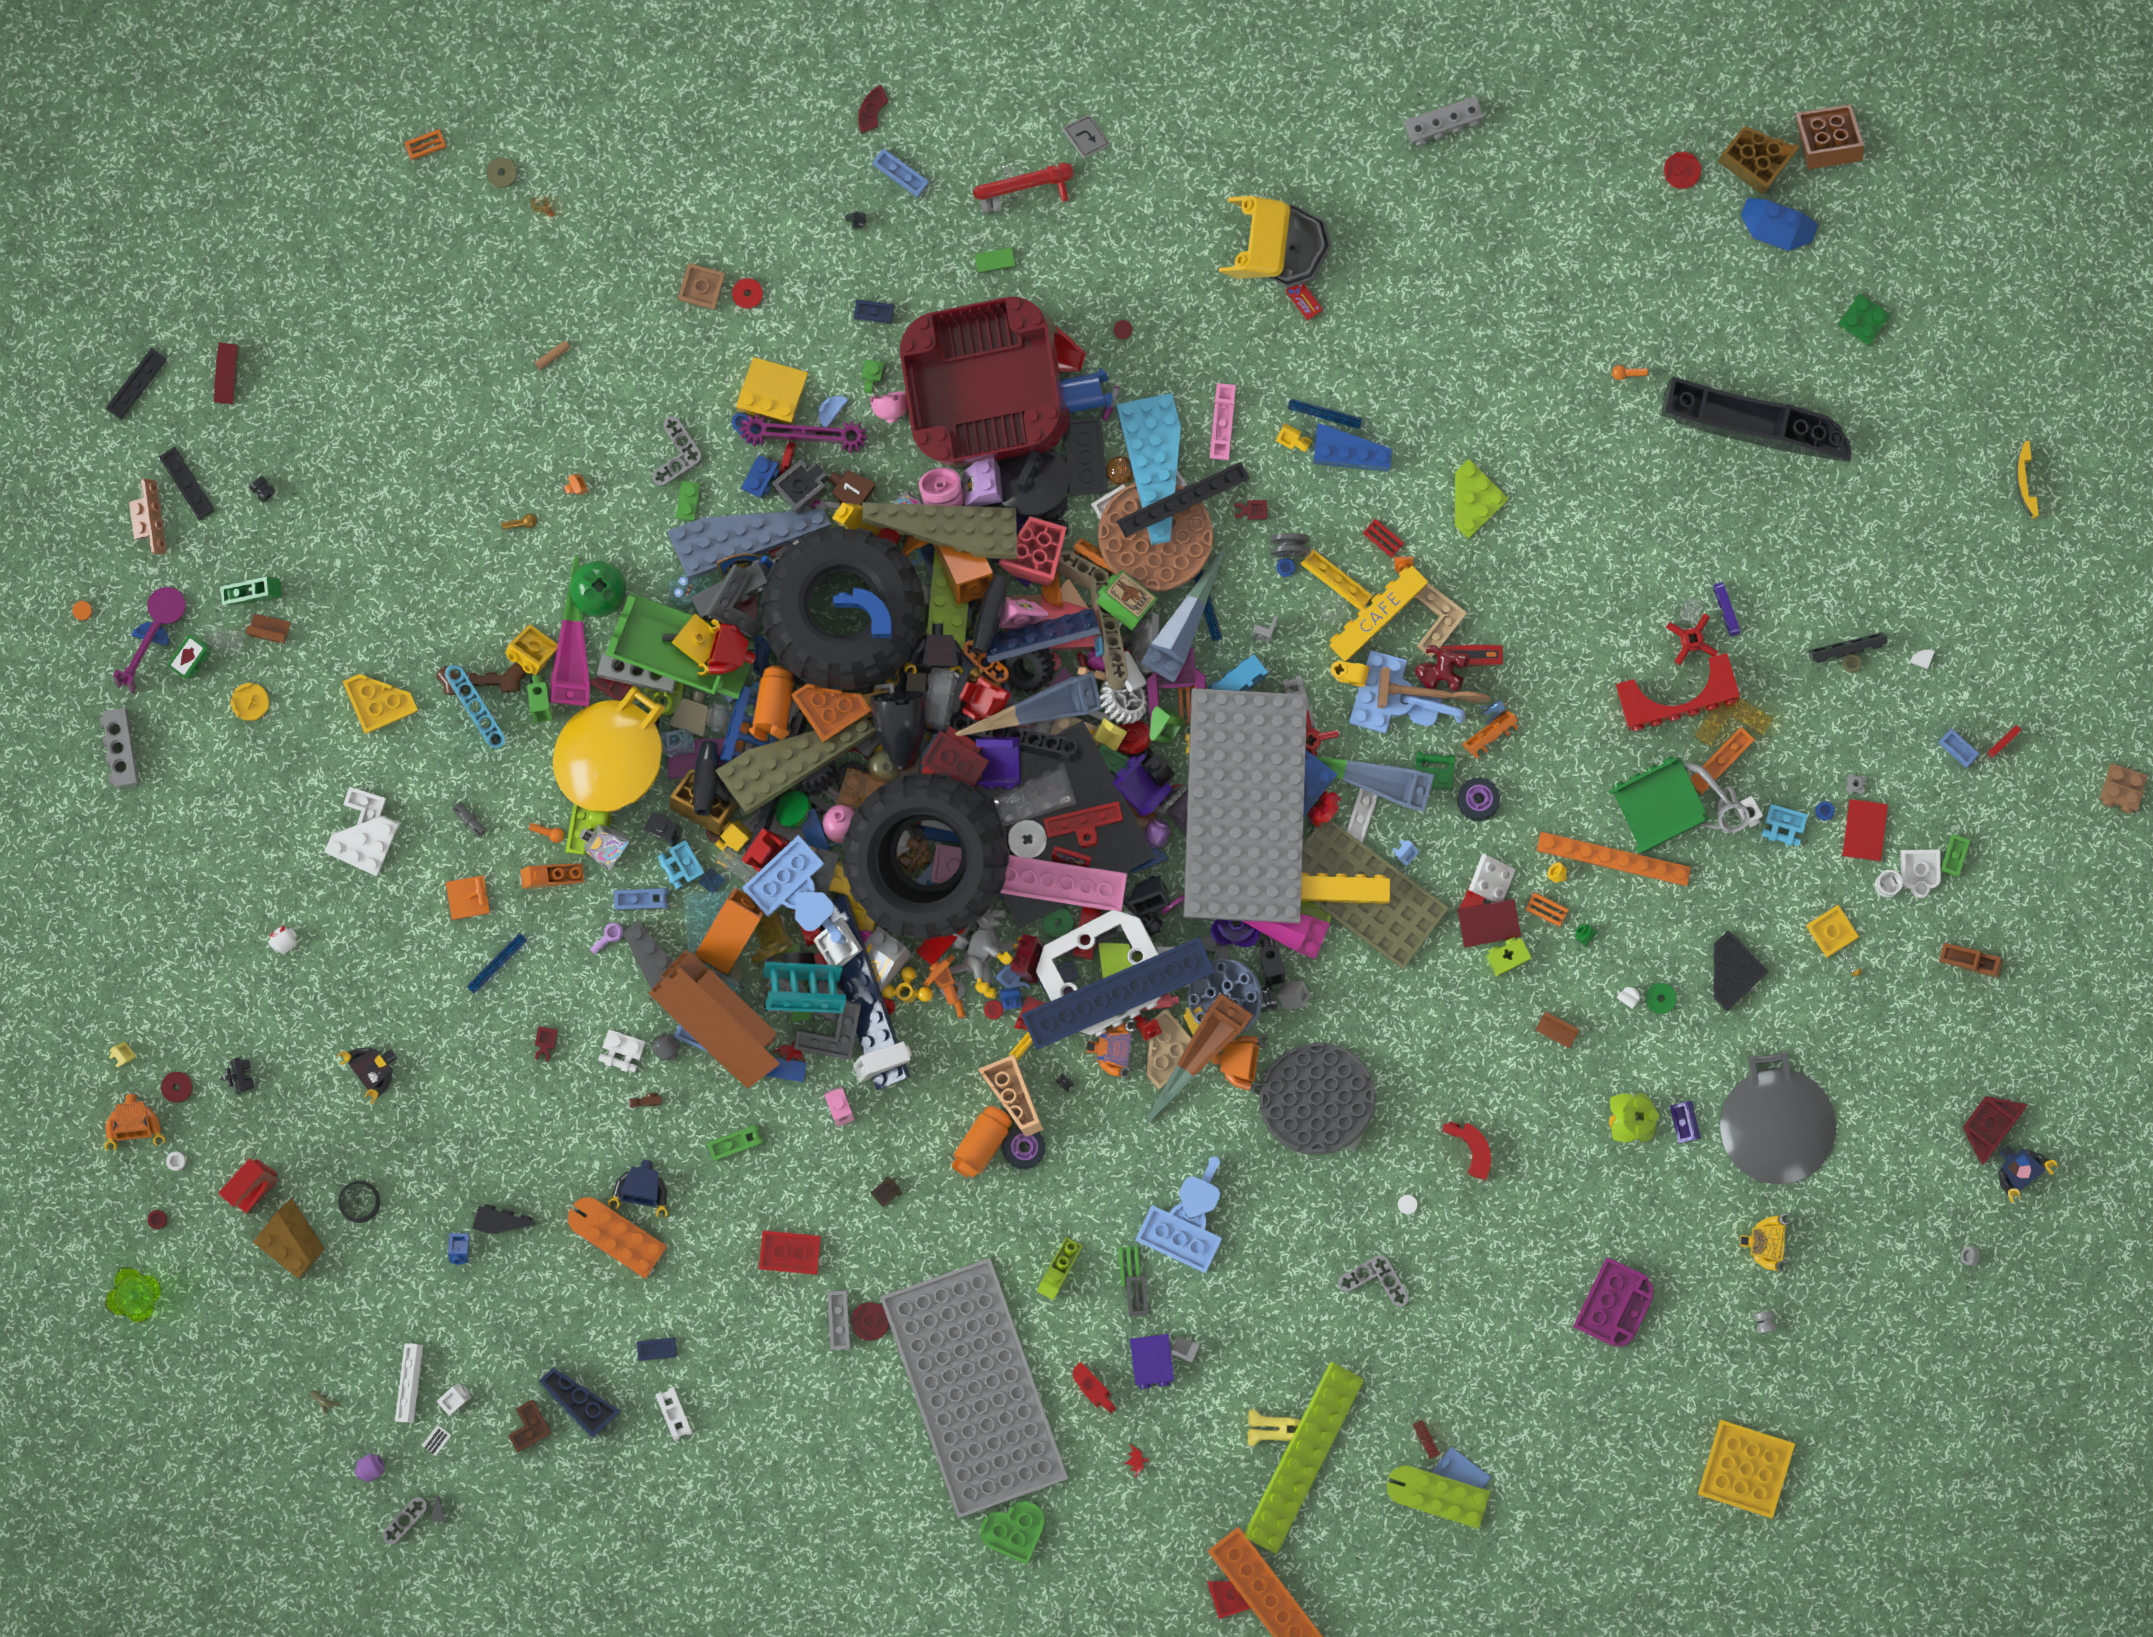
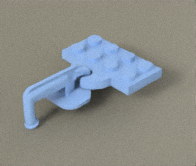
M1370 650L1366 666L1370 667L1365 687H1359L1349 724L1387 734L1392 716L1400 717L1408 713L1414 723L1431 726L1436 722L1438 713L1454 716L1458 723H1463L1466 720V715L1463 709L1442 704V698L1406 694H1389L1385 709L1377 708L1380 670H1382V667L1390 668V683H1396L1400 686H1413L1403 679L1408 663L1407 660Z
M798 835L742 888L768 917L783 904L787 908L796 910L795 919L805 930L814 931L822 924L831 934L830 939L833 943H846V937L829 919L834 912V904L824 893L816 892L815 883L811 878L825 863L803 838Z
M1213 1156L1209 1159V1165L1202 1180L1197 1177H1188L1184 1181L1179 1191L1182 1203L1176 1205L1170 1213L1151 1205L1136 1241L1199 1271L1207 1272L1222 1240V1237L1205 1230V1213L1212 1211L1220 1198L1219 1189L1210 1184L1217 1167L1220 1165V1158L1218 1156Z

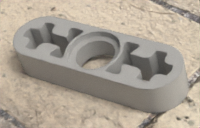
M421 1497L413 1498L384 1529L382 1533L383 1540L388 1544L397 1543L426 1512V1500ZM422 1501L423 1504L421 1506L423 1509L415 1511L414 1514L417 1517L414 1519L412 1514L406 1512V1510L409 1508L412 1511L415 1508L414 1502L419 1503ZM408 1515L411 1521L408 1526L404 1527L400 1524L399 1520L401 1516ZM394 1523H396L400 1529L404 1530L402 1533H400L399 1530L395 1533V1540L387 1539V1537L389 1536L387 1532H393L396 1529V1527L393 1526Z

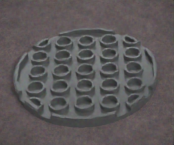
M1309 1043V1045L1295 1047L1281 1055L1266 1072L1263 1078V1087H1261L1259 1094L1261 1115L1271 1135L1283 1146L1307 1155L1334 1153L1355 1142L1368 1127L1376 1102L1374 1083L1364 1063L1347 1049L1325 1043Z

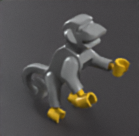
M992 907L977 920L980 928L972 936L968 953L963 963L951 966L949 969L951 975L964 971L974 974L975 980H977L976 990L983 993L987 998L995 999L996 988H990L992 979L988 964L994 957L999 958L1002 963L1008 965L1013 960V957L1008 952L1015 951L1017 944L1000 941L994 929L1003 926V923L999 920L1005 919L1007 912L997 910L996 908L993 909ZM954 979L955 983L953 986L957 987L956 993L958 999H961L965 994V986L962 982ZM940 989V992L945 996L943 989Z

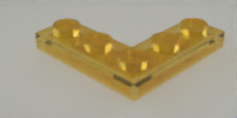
M1740 698L1735 705L1726 706L1725 704L1718 706L1717 710L1710 711L1694 735V738L1710 747L1729 716L1763 736L1773 718Z

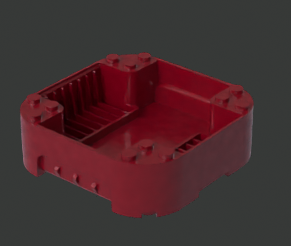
M1004 297L927 313L909 325L901 340L900 358L912 435L916 445L925 455L945 467L965 469L976 461L994 458L995 461L1015 457L1029 456L1031 450L1038 451L1039 454L1044 453L1059 443V440L1069 427L1070 409L1065 405L1063 398V387L1061 386L1060 379L1061 371L1057 360L1058 352L1055 348L1054 336H1057L1058 332L1054 322L1044 311L1024 298Z

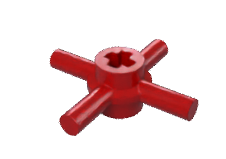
M1703 614L1696 627L1687 630L1681 629L1672 622L1668 623L1666 628L1681 637V644L1683 646L1674 663L1681 666L1689 651H1696L1698 649L1712 657L1718 654L1719 651L1704 643V637L1701 633L1710 616ZM1692 635L1696 637L1695 641L1697 643L1693 642L1692 644L1689 642Z
M1307 710L1306 739H1308V735L1315 737V739L1312 740L1311 744L1306 741L1305 749L1314 756H1317L1316 749L1320 746L1321 741L1337 738L1339 733L1338 730L1320 733L1317 729L1312 728L1309 711Z

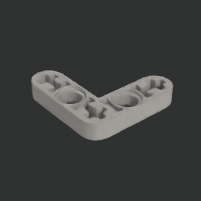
M674 416L667 417L664 420L663 427L680 454L653 472L652 479L657 486L667 485L698 465L702 458L699 449L679 419ZM669 421H671L672 423L677 422L675 427L679 433H677L674 437H672V435L675 434L673 429L667 428L669 426ZM679 437H686L688 443L685 446L678 445L677 440ZM690 445L693 446L692 448H690L691 452L693 454H698L696 456V461H693L692 459L688 460L690 456L686 449H688ZM675 462L681 463L682 470L674 472L671 469L672 464ZM668 467L670 473H671L673 476L670 477L669 474H667V475L664 477L665 481H663V482H662L661 480H658V481H657V480H656V479L658 478L657 474H658V473H660L661 475L665 474V473L667 472V471L665 470V468Z
M1383 1255L1370 1259L1343 1274L1338 1280L1339 1289L1349 1292L1377 1276L1394 1306L1402 1307L1408 1302L1407 1292L1389 1260ZM1376 1260H1384L1386 1262L1383 1265L1385 1270L1389 1268L1391 1272H1388L1381 1277L1379 1273H1383V1271L1380 1267H1375V1265L1377 1264ZM1359 1269H1367L1369 1272L1368 1278H1359ZM1354 1272L1355 1278L1360 1283L1356 1284L1353 1281L1350 1283V1288L1342 1287L1343 1278L1347 1280L1353 1278L1350 1274ZM1393 1276L1395 1278V1285L1392 1287L1386 1286L1384 1283L1385 1277ZM1399 1285L1401 1288L1397 1290L1399 1295L1403 1294L1405 1296L1403 1303L1395 1302L1396 1295L1394 1292L1390 1294L1389 1290H1393Z

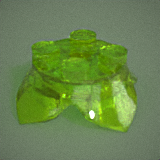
M121 1267L114 1277V1288L106 1296L105 1307L115 1315L127 1316L129 1320L135 1323H144L154 1312V1305L161 1295V1283L154 1276L142 1275L138 1270L131 1267ZM132 1291L139 1293L137 1300L130 1298V1295H133Z

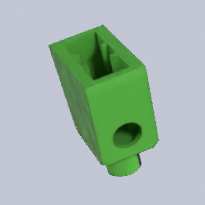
M542 675L531 676V684L527 685L529 708L533 722L551 721L553 718L547 684L543 682Z

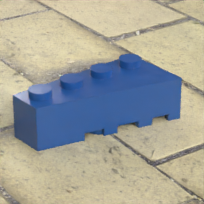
M1320 423L1317 424L1313 464L1389 472L1391 448Z

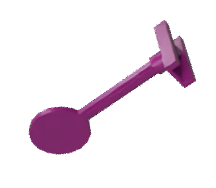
M162 587L150 595L147 608L154 621L130 665L126 667L124 672L116 669L113 674L116 686L120 687L121 684L126 686L127 684L132 694H134L137 688L134 680L136 669L160 625L173 624L184 615L186 609L185 599L174 588Z

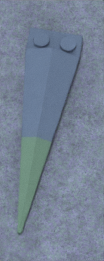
M1224 548L1219 552L1152 642L1140 663L1172 682L1176 680L1186 661L1222 560Z

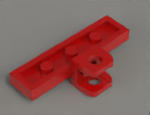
M1119 801L1043 820L1047 838L1076 832L1080 846L1085 849L1096 846L1098 843L1095 827L1121 822L1123 817ZM1086 836L1091 837L1089 841L1084 840Z

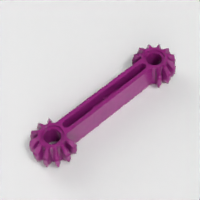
M755 414V419L748 415V421L742 420V424L745 427H740L739 430L745 432L741 435V438H747L746 444L748 445L753 441L754 447L757 446V441L764 445V438L843 444L841 450L844 451L848 447V452L852 453L853 447L856 452H859V446L864 447L865 443L863 441L867 440V436L862 435L866 432V429H860L861 423H858L855 427L853 420L850 421V426L843 422L844 429L768 424L764 423L765 416L759 420V415ZM758 426L761 432L753 434L750 429ZM767 430L792 432V434L767 432ZM854 433L857 438L854 441H849L846 435ZM815 434L840 435L841 437L818 436Z

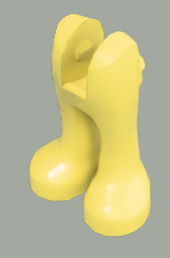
M1249 1409V1427L1268 1426L1279 1427L1280 1429L1262 1430L1249 1428L1248 1446H1255L1261 1440L1291 1441L1295 1432L1288 1433V1425L1296 1427L1301 1420L1291 1417L1262 1416L1257 1410Z

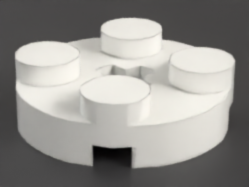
M1024 820L1018 822L1009 832L1008 842L1010 849L1018 857H1037L1046 847L1047 835L1045 830L1035 821ZM1024 835H1032L1031 840L1033 842L1025 845L1022 837Z

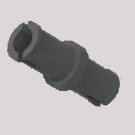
M462 802L454 806L452 811L460 817L465 827L468 826L478 838L487 831L476 819L477 816L471 813Z

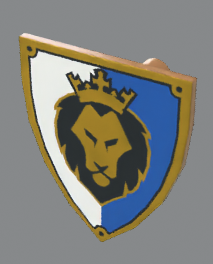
M742 553L726 557L716 563L724 580L733 564L745 569L756 562H760L762 556Z

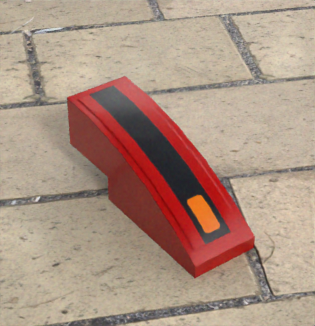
M1502 645L1441 646V649L1451 650L1454 653H1468L1470 659L1467 667L1503 665Z

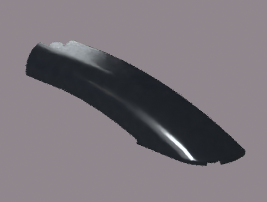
M1674 376L1667 384L1662 399L1664 403L1661 416L1674 419L1678 424L1772 449L1832 460L1851 461L1849 439L1846 438L1842 427L1828 416L1790 404H1780L1728 393Z

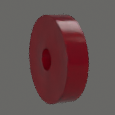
M171 1072L162 1080L161 1092L170 1102H184L192 1093V1082L182 1072ZM175 1084L180 1085V1089L178 1091H175L173 1089V1086Z

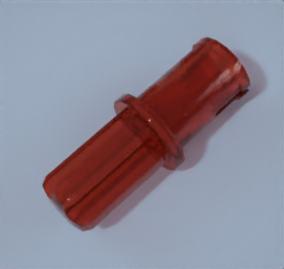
M1420 1420L1414 1423L1413 1427L1421 1441L1419 1443H1422L1429 1459L1439 1455L1440 1452L1432 1439L1434 1436L1430 1435L1424 1421Z

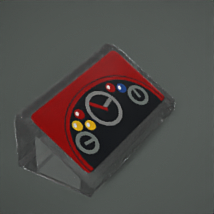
M1187 783L1172 784L1171 787L1173 789L1153 812L1162 817L1188 788Z

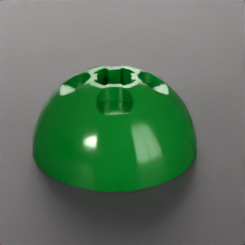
M591 561L579 567L573 574L569 587L570 597L573 604L582 613L591 617H605L614 613L622 605L626 596V582L622 573L614 565L604 561Z

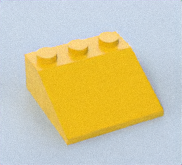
M753 357L737 402V411L753 416L758 414L760 418L765 416L770 421L793 425L808 372Z

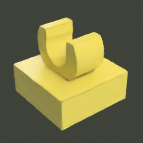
M122 1042L110 1050L112 1054L109 1058L115 1057L118 1060L116 1067L131 1062L137 1056L126 1042Z

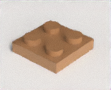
M688 263L678 301L715 310L725 273Z

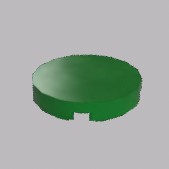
M800 791L787 793L777 804L775 811L777 821L784 827L796 828L801 826L809 817V811L811 812L810 799Z

